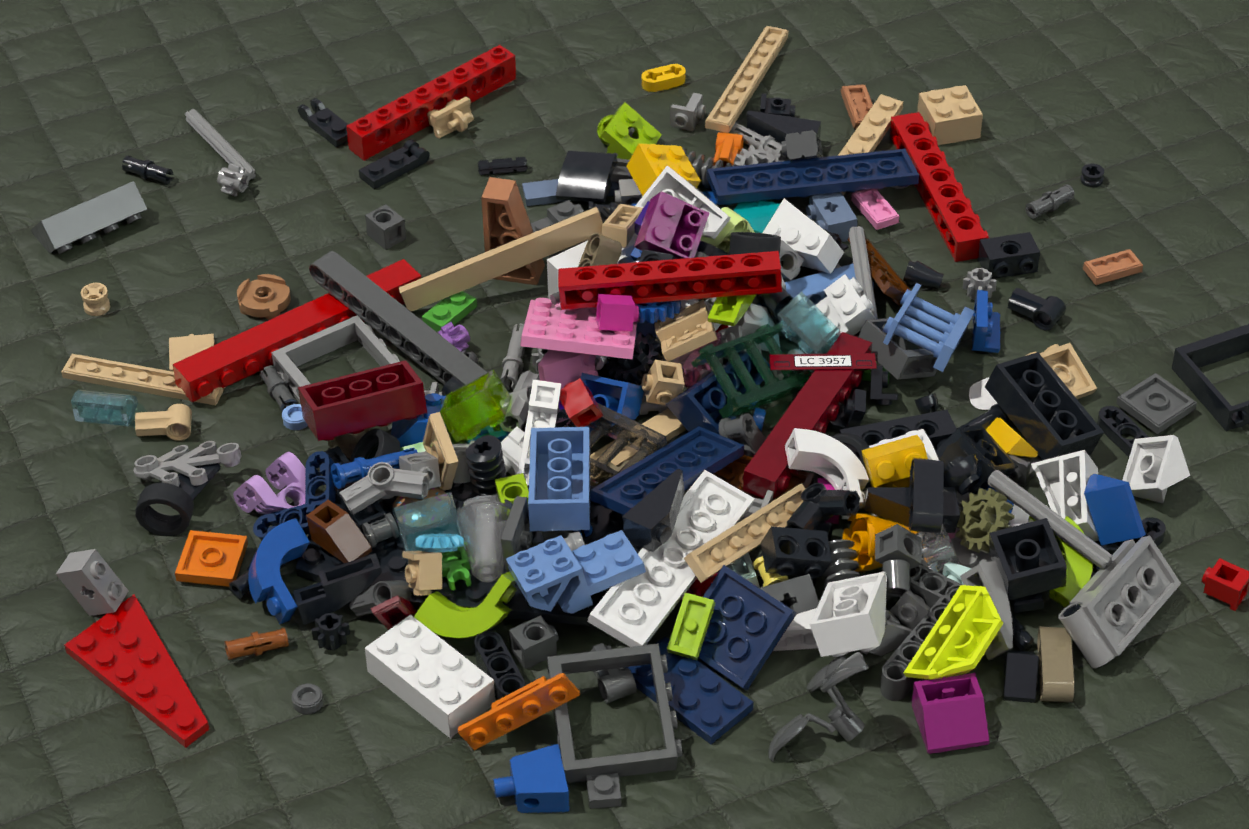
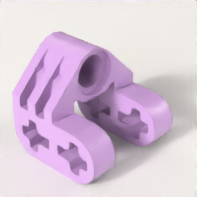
M286 452L265 470L269 482L275 488L283 489L277 495L259 475H254L233 493L237 505L247 513L255 509L258 513L269 514L304 505L305 467L293 453ZM285 496L290 497L294 501V506L287 503Z

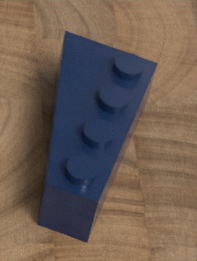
M752 348L724 363L666 403V406L689 432L700 426L719 434V422L721 419L730 418L733 420L737 417L771 370L770 364L756 348Z

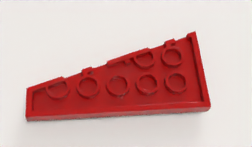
M134 594L122 602L116 612L107 613L64 645L68 655L185 748L209 730L207 719Z

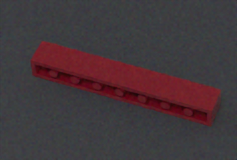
M842 332L827 354L871 353L872 342ZM869 369L815 370L744 469L743 491L765 498L767 490L774 492L773 501L777 499L780 493H785L789 486L790 478L793 474L797 475L800 471L789 469L785 451V444L794 428L813 430L825 434L828 423L836 419L839 407L849 399L853 387L859 386L864 371Z

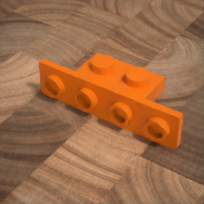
M560 673L549 680L543 676L491 703L492 709L459 726L458 734L473 750H476L580 696V691L564 673Z

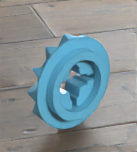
M423 534L416 538V547L422 548V551L452 552L457 551L458 547L464 546V538L458 534Z

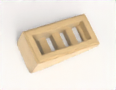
M620 204L602 224V235L620 242L622 247L625 248L635 233V221L643 208Z

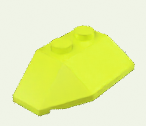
M967 585L959 587L903 672L906 677L932 680L963 675L975 669L1003 625L1002 619L986 587Z

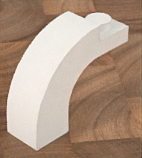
M794 428L785 444L789 469L815 472L826 478L835 490L857 491L860 496L859 507L861 509L865 499L863 489L869 478L858 457L848 447L833 437L813 430ZM842 515V519H849L850 517Z

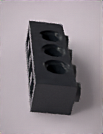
M948 410L841 429L840 434L850 433L857 435L868 446H871L885 439H893L910 431L924 429L936 451L957 428ZM844 444L860 460V455L858 454L857 450L853 448L851 445Z

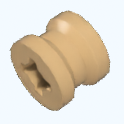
M90 283L82 288L81 297L84 301V311L88 315L100 316L109 311L111 306L107 298V287L104 284Z

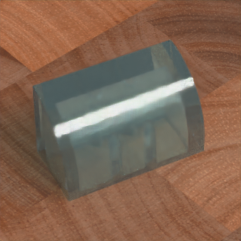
M77 390L72 397L71 404L75 421L129 426L138 401L135 395Z

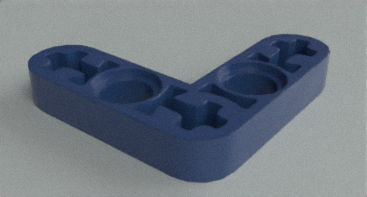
M317 451L311 454L306 461L304 505L265 514L256 520L253 531L261 541L273 528L295 517H300L299 524L305 535L310 534L306 515L326 500L336 504L335 484L331 476V465L335 462L326 452ZM326 485L325 492L320 496H315L316 489L319 486Z

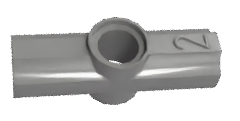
M531 371L522 373L513 392L503 397L504 411L499 422L503 431L511 433L517 426L522 430L528 417L533 380H540L539 374L532 373Z

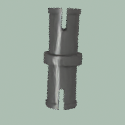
M1065 184L1055 191L1045 192L1039 199L1026 204L1025 210L1027 215L1035 219L1045 212L1057 210L1061 204L1074 199L1075 193L1073 188Z
M271 365L264 368L268 376L261 370L260 377L268 387V394L276 400L282 412L290 405L289 402L297 404V401L289 391V384L280 377L274 366Z

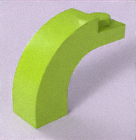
M1031 516L1028 517V523L1037 521ZM1066 516L1065 520L1084 534L1081 528L1071 518ZM1054 534L1067 565L1066 586L1050 590L1049 597L1066 608L1070 605V601L1091 579L1093 563Z
M510 572L502 574L484 601L474 608L458 606L438 591L429 594L414 618L433 633L441 636L464 638L477 635L496 626L511 612V609L502 602L508 603L517 591V588L514 587L516 581Z

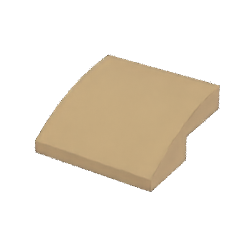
M704 299L680 310L679 314H674L673 319L666 317L665 322L658 320L654 323L656 334L661 342L662 354L666 361L669 362L717 340L713 322H708L709 311Z

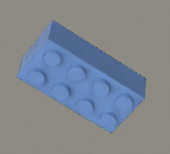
M589 427L531 428L528 497L530 531L590 530Z

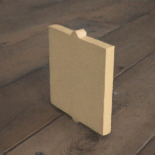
M189 334V336L169 338V370L173 371L174 363L214 346V334Z

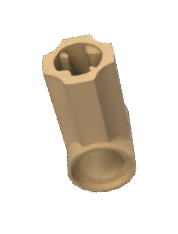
M173 404L167 411L135 413L137 436L167 435L172 440L182 441L191 434L192 410L187 405Z

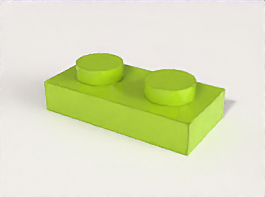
M689 593L684 594L667 647L669 653L698 660L715 607L714 600Z

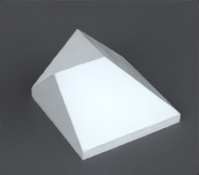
M1169 435L1134 440L1122 480L1129 482L1133 496L1163 503L1167 488L1190 476L1178 437Z

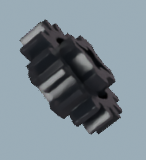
M639 332L635 338L633 359L607 356L609 363L606 364L609 375L613 380L631 384L637 381L639 385L642 384L644 374H648L654 361H664L661 357L663 356L661 344L656 337L653 338L651 333L644 336L642 332Z

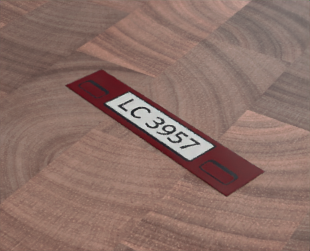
M875 353L770 355L771 370L877 369Z

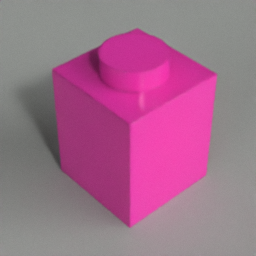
M598 294L596 323L599 330L632 331L633 322H637L639 317V307L635 305L632 296Z

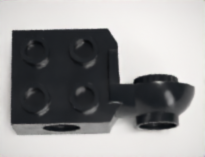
M982 425L958 428L935 451L939 460L944 463V487H955V491L961 496L968 492L977 494L980 488L985 489L988 485L989 476L995 470H999L1009 477L1018 467Z

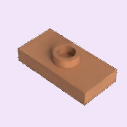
M865 84L842 86L841 95L854 129L858 128L873 106Z
M1131 249L1086 261L1084 262L1083 270L1094 284L1098 285L1140 273L1143 270V264Z

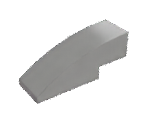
M995 560L980 563L960 576L964 585L986 587L1003 622L1002 627L985 652L988 661L1000 656L1013 646L1012 617L1008 595Z

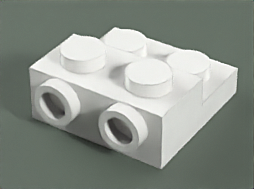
M843 275L824 289L827 297L808 310L812 321L829 348L832 347L842 332L854 336L861 330L866 320L876 319L870 310L874 307L865 294L861 296L860 292L863 291V288L854 277L849 279L846 275Z

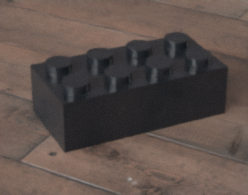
M1039 352L997 364L985 385L986 390L1030 445L1038 452L1037 454L1042 460L1082 450L1091 455L1104 434V431Z

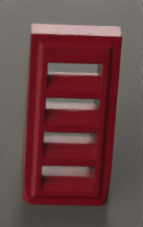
M399 595L371 608L372 613L388 630L409 615L414 617L417 613L415 606Z

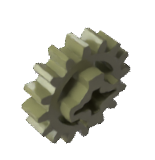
M980 488L978 495L974 493L969 494V502L962 500L961 504L964 508L962 511H959L960 521L957 524V528L960 530L955 535L957 538L962 539L960 543L962 546L977 553H980V551L989 553V533L1012 527L1008 523L1015 518V515L1008 513L1013 505L1006 502L1008 499L1006 496L990 488L988 491Z

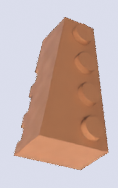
M489 177L481 197L485 252L534 233L516 181ZM543 258L493 279L538 285L545 266Z

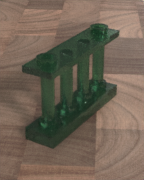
M782 323L771 327L769 324L763 325L752 334L715 347L713 344H709L698 351L699 356L691 362L693 367L708 363L728 397L726 399L727 404L719 410L723 419L735 417L801 391L812 375L809 370L799 374L793 370H780L784 377L782 380H779L778 377H774L756 345L764 343L771 355L783 354L774 339V336L784 328ZM746 349L765 382L764 387L761 388L759 384L756 385L737 352ZM727 356L747 390L745 394L742 395L741 392H737L721 365L719 358Z

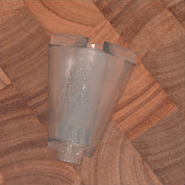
M490 495L467 499L464 501V507L461 509L459 507L457 510V518L462 537L464 538V545L472 574L482 582H493L503 573L505 561L501 537L513 505L506 499L505 503L496 501V496Z

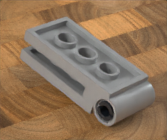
M1151 536L1141 537L1137 543L1133 539L1124 541L1112 555V560L1108 566L1097 571L1070 601V605L1059 614L1058 618L1092 668H1097L1108 663L1124 651L1180 586L1181 582Z

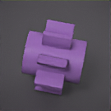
M449 322L437 332L461 352L469 348L467 343L470 341V335L464 326L459 324L454 327L453 323Z

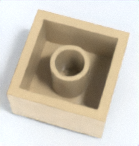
M966 85L919 93L917 112H920L924 121L928 122L932 136L936 137L938 145L980 138L983 114Z

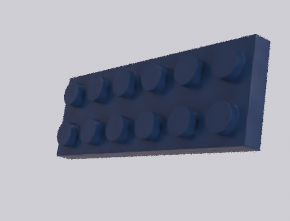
M698 426L591 489L590 500L602 505L604 508L625 515L675 470L680 469L683 471L684 491L691 488L704 470L714 474L744 455V445Z

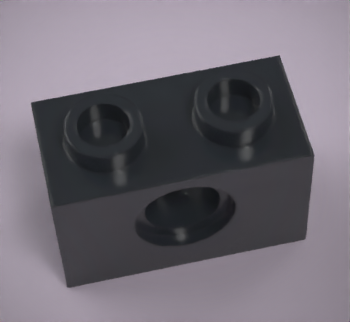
M1030 232L980 239L978 261L982 268L992 273V279L1038 272L1040 251Z

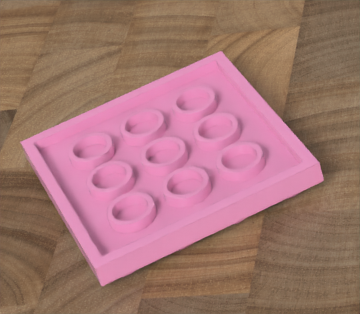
M537 298L530 301L521 336V346L633 359L637 322H633L632 331L599 330L596 323L597 307L561 310L560 303L553 305L548 298Z

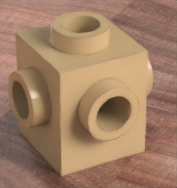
M661 360L654 361L648 374H644L642 379V389L645 390L647 402L666 405V403L683 392L684 378L680 363Z

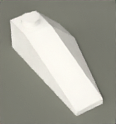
M669 166L665 167L636 204V207L644 208L647 201H650L651 198L662 191L705 210L710 214L702 236L712 239L718 236L731 219L730 216Z

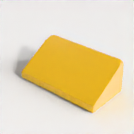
M997 417L986 429L1007 454L1034 458L1038 456V452L1001 418Z

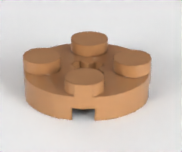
M262 274L257 275V280L250 282L247 279L243 281L237 289V300L240 312L244 315L265 317L271 320L279 316L280 312L284 311L291 301L290 288L286 285L285 280L279 276Z

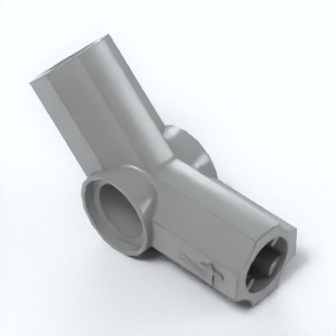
M379 462L369 469L367 476L339 493L350 512L354 515L380 498L390 499L394 496L424 499L429 491L430 477L428 473L394 469L388 463Z

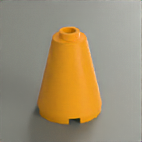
M856 513L855 516H850L847 521L852 522L849 529L844 528L843 540L855 542V545L850 548L858 552V557L854 560L859 562V568L855 571L866 572L883 567V564L875 560V534L896 524L909 530V527L864 513ZM910 531L922 538L923 555L928 547V543H926L924 533Z

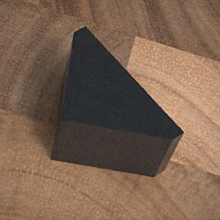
M1008 650L1005 652L1004 700L1035 703L1039 658L1036 652Z

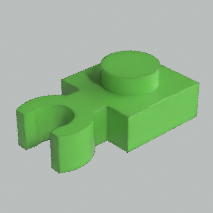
M458 547L457 551L440 552L442 553V577L447 576L449 588L452 591L456 590L455 582L460 579L464 580L467 586H471V578L468 571L471 570L465 547Z

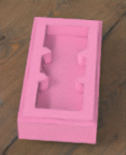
M865 189L852 193V202L876 230L899 223L900 216L877 189Z

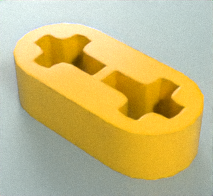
M670 64L646 70L641 76L642 88L648 92H657L681 86L686 81V70L679 64Z

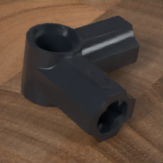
M823 483L812 484L802 492L801 499L803 502L789 518L785 528L814 530L820 522L830 519L833 515L855 516L860 509V496L857 491L827 490Z

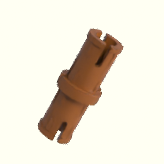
M285 628L261 634L252 632L251 636L224 642L229 660L250 654L260 656L264 651L289 646Z

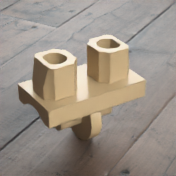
M464 97L458 101L453 99L447 102L445 108L439 111L434 109L428 112L429 124L433 126L436 137L441 138L456 129L462 132L468 128V123L474 121V116L470 109L471 100Z

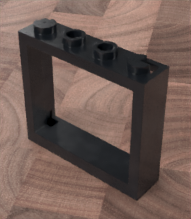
M1249 324L1175 348L1172 370L1225 431L1249 424V401L1231 406L1199 368L1248 352Z

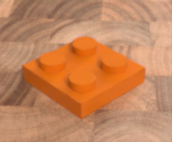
M190 530L175 571L176 581L229 586L232 581L237 579L248 546L247 536Z

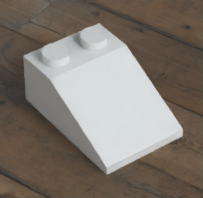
M885 572L829 582L810 623L821 657L829 655L840 657L856 650L867 652L880 646L885 633L887 585Z

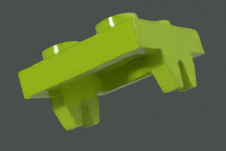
M624 102L600 136L609 143L607 153H617L618 159L630 160L638 144H656L662 134ZM630 128L635 129L632 137L628 134Z

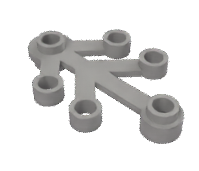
M206 441L192 451H189L187 445H180L159 458L154 455L140 457L135 461L133 471L136 477L144 480L156 478L162 481V483L179 486L178 474L166 471L175 470L188 476L192 485L198 486L206 483L208 477L205 469L194 466L221 462L225 467H234L240 463L242 454L237 443H227L217 449L214 441Z

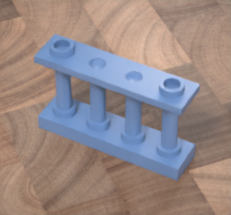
M916 283L912 291L906 290L900 302L902 307L896 317H889L883 329V332L887 333L883 343L888 345L895 334L933 353V356L937 358L933 368L943 372L975 311L965 307L961 315L958 313L953 315L917 297L921 285Z

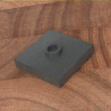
M1155 373L1118 396L1116 404L1153 432L1159 434L1196 410L1197 402Z
M517 496L515 498L501 537L506 573L510 572L506 558L520 551L530 549L533 541V533L530 531L527 497Z

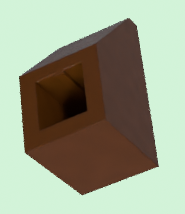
M326 500L306 515L312 541L343 563L365 557L372 552L371 545L349 514L330 500Z

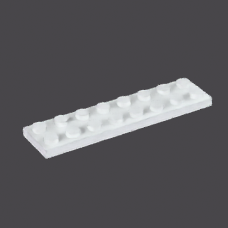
M704 470L683 497L672 536L654 552L642 548L638 553L644 563L646 572L612 586L590 613L587 622L629 647L646 645L697 579L684 560V557L739 523L751 508L755 498Z

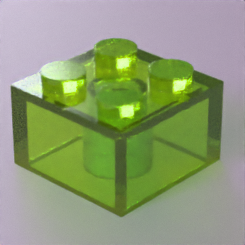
M492 370L446 395L440 414L456 442L464 438L468 441L479 435L480 430L489 425L492 428L504 421L511 396L496 372Z

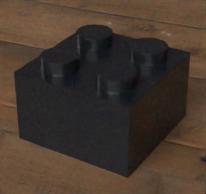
M1047 518L989 533V554L992 561L995 560L1008 600L1066 586L1067 565Z

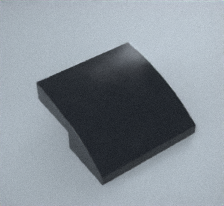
M568 151L560 172L556 199L605 203L612 187L610 178L618 162L616 154Z

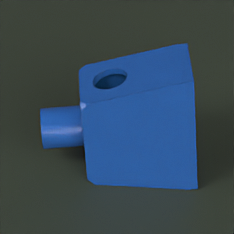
M558 744L512 757L510 759L511 776L493 779L496 798L514 795L517 811L521 813L569 811V790Z

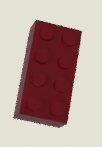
M406 360L298 387L303 419L318 441H330L340 435L348 433L357 434L367 428L388 426L394 421L415 419L418 415L427 413L423 382Z

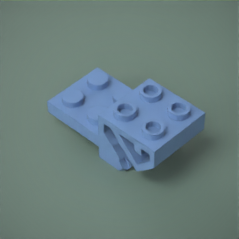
M622 530L609 534L590 544L583 545L573 551L570 550L564 538L560 535L506 558L510 573L531 607L550 612L556 602H558L563 612L573 614L593 605L591 595L646 572L643 561Z

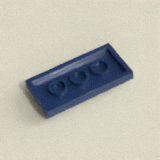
M664 636L655 644L659 645L660 655H666L668 673H664L665 683L670 682L672 688V701H668L670 711L675 710L676 717L680 722L711 745L752 712L754 702L698 660L669 653L667 647L670 640ZM651 664L628 667L634 677L636 688L657 703Z

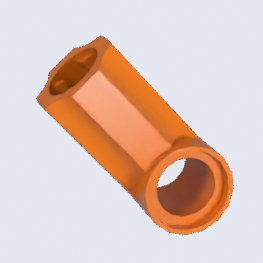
M718 132L714 166L718 160L723 161V167L728 162L733 166L736 155L740 154L741 149H743L744 135Z

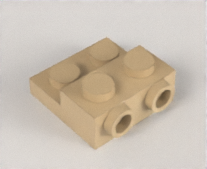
M1071 343L1062 346L1054 344L1040 353L1076 399L1091 395L1096 391L1095 383Z

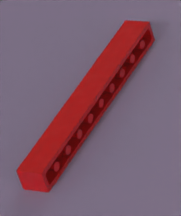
M404 259L366 276L402 305L405 302L399 287L421 279V275ZM325 294L174 363L175 384L184 391L191 402L197 401L201 397L212 394L213 390L218 387L225 388L263 370L266 366L273 365L271 352L357 316V314L332 294Z

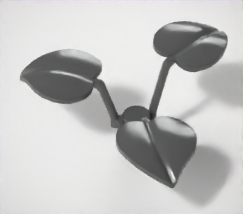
M856 652L847 659L845 655L835 657L829 665L824 666L814 675L807 685V690L812 692L822 685L821 691H827L837 705L828 714V717L831 719L830 723L810 713L805 716L799 714L775 734L770 743L768 754L772 762L778 750L795 737L810 721L825 727L830 733L837 730L847 742L855 738L863 730L865 724L848 707L835 685L855 673L869 669L861 653Z

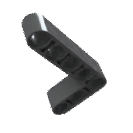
M922 564L910 569V591L920 596L931 609L882 668L880 692L883 697L891 701H899L905 698L913 689L914 682L921 679L906 677L903 672L962 585Z

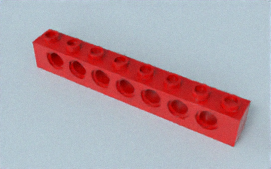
M498 45L346 126L349 150L365 161L430 126L428 112L434 109L439 111L445 108L447 102L453 99L458 101L467 97L472 103L515 80V55L501 45Z
M920 112L892 116L890 138L896 150L906 149L919 174V183L915 184L954 261L960 262L978 258L980 239L989 238L988 232L981 227L978 214H974L971 201L965 197L961 183L955 179L954 170L948 166L945 153L940 151L936 137L932 136L928 122L924 121Z
M779 251L558 269L561 310L597 307L598 294L632 296L634 303L640 304L782 292Z

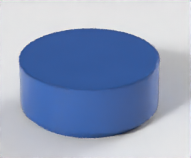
M755 408L753 418L762 433L766 411Z

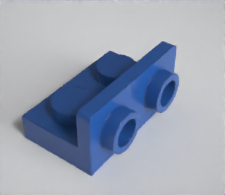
M977 290L973 309L975 312L972 322V350L998 353L1000 351V313L992 312L993 303L988 302V291Z

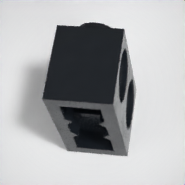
M771 526L761 541L766 573H774L780 576H804L810 574L811 578L822 577L832 562L827 531Z

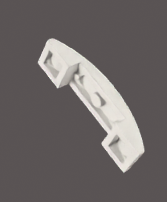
M533 380L529 411L518 474H524L528 488L531 428L555 427L561 383Z

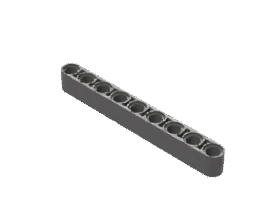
M330 251L309 265L310 275L320 286L445 385L452 377H455L457 380H461L485 402L499 393L498 383L489 373L339 254Z

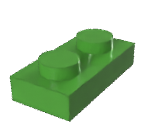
M464 291L442 299L422 316V321L434 331L439 332L444 325L449 322L455 325L477 307V298Z

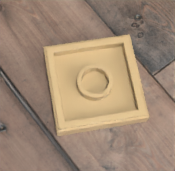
M437 412L430 414L428 418L423 446L426 452L438 458L441 483L439 488L445 491L452 488L459 461L441 414Z

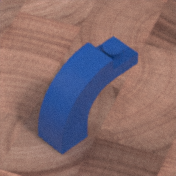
M296 518L279 524L268 532L260 543L249 568V588L255 604L266 600L269 612L276 617L279 624L290 621L297 609L294 599L281 578L280 566L302 557L310 543Z

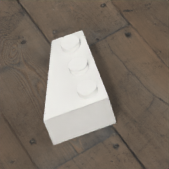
M783 199L763 231L765 234L780 236L781 240L805 259L801 266L831 274L844 253L829 233L786 199Z
M1082 450L1031 463L1040 481V486L1049 501L1048 504L1051 510L1063 519L1068 516L1081 528L1087 537L1093 541H1098L1096 528L1084 495L1089 477L1093 474H1098V467L1087 452Z

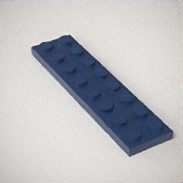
M906 149L707 169V179L718 205L758 202L759 200L768 199L781 200L787 197H808L809 195L832 194L844 191L857 192L864 189H883L884 187L892 186L906 187L919 183V174Z

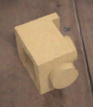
M422 550L403 551V558L408 559V565L405 568V578L408 587L413 588V595L432 594L431 590L442 589V553L425 552Z

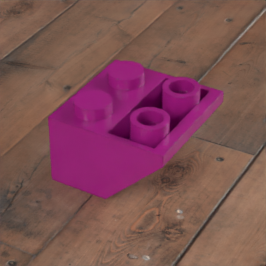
M661 191L651 198L634 247L641 251L644 249L671 254L677 259L694 258L710 213Z
M975 673L914 682L912 708L928 754L989 745L984 698Z

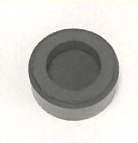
M303 684L295 688L292 692L293 708L301 714H313L320 710L323 705L321 689L314 684Z

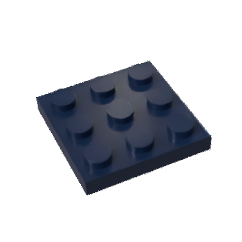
M723 565L703 596L704 598L714 600L715 607L698 658L742 688L748 690L797 615V612Z

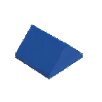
M1098 474L1091 475L1084 495L1100 544L1105 545L1146 535L1129 482Z

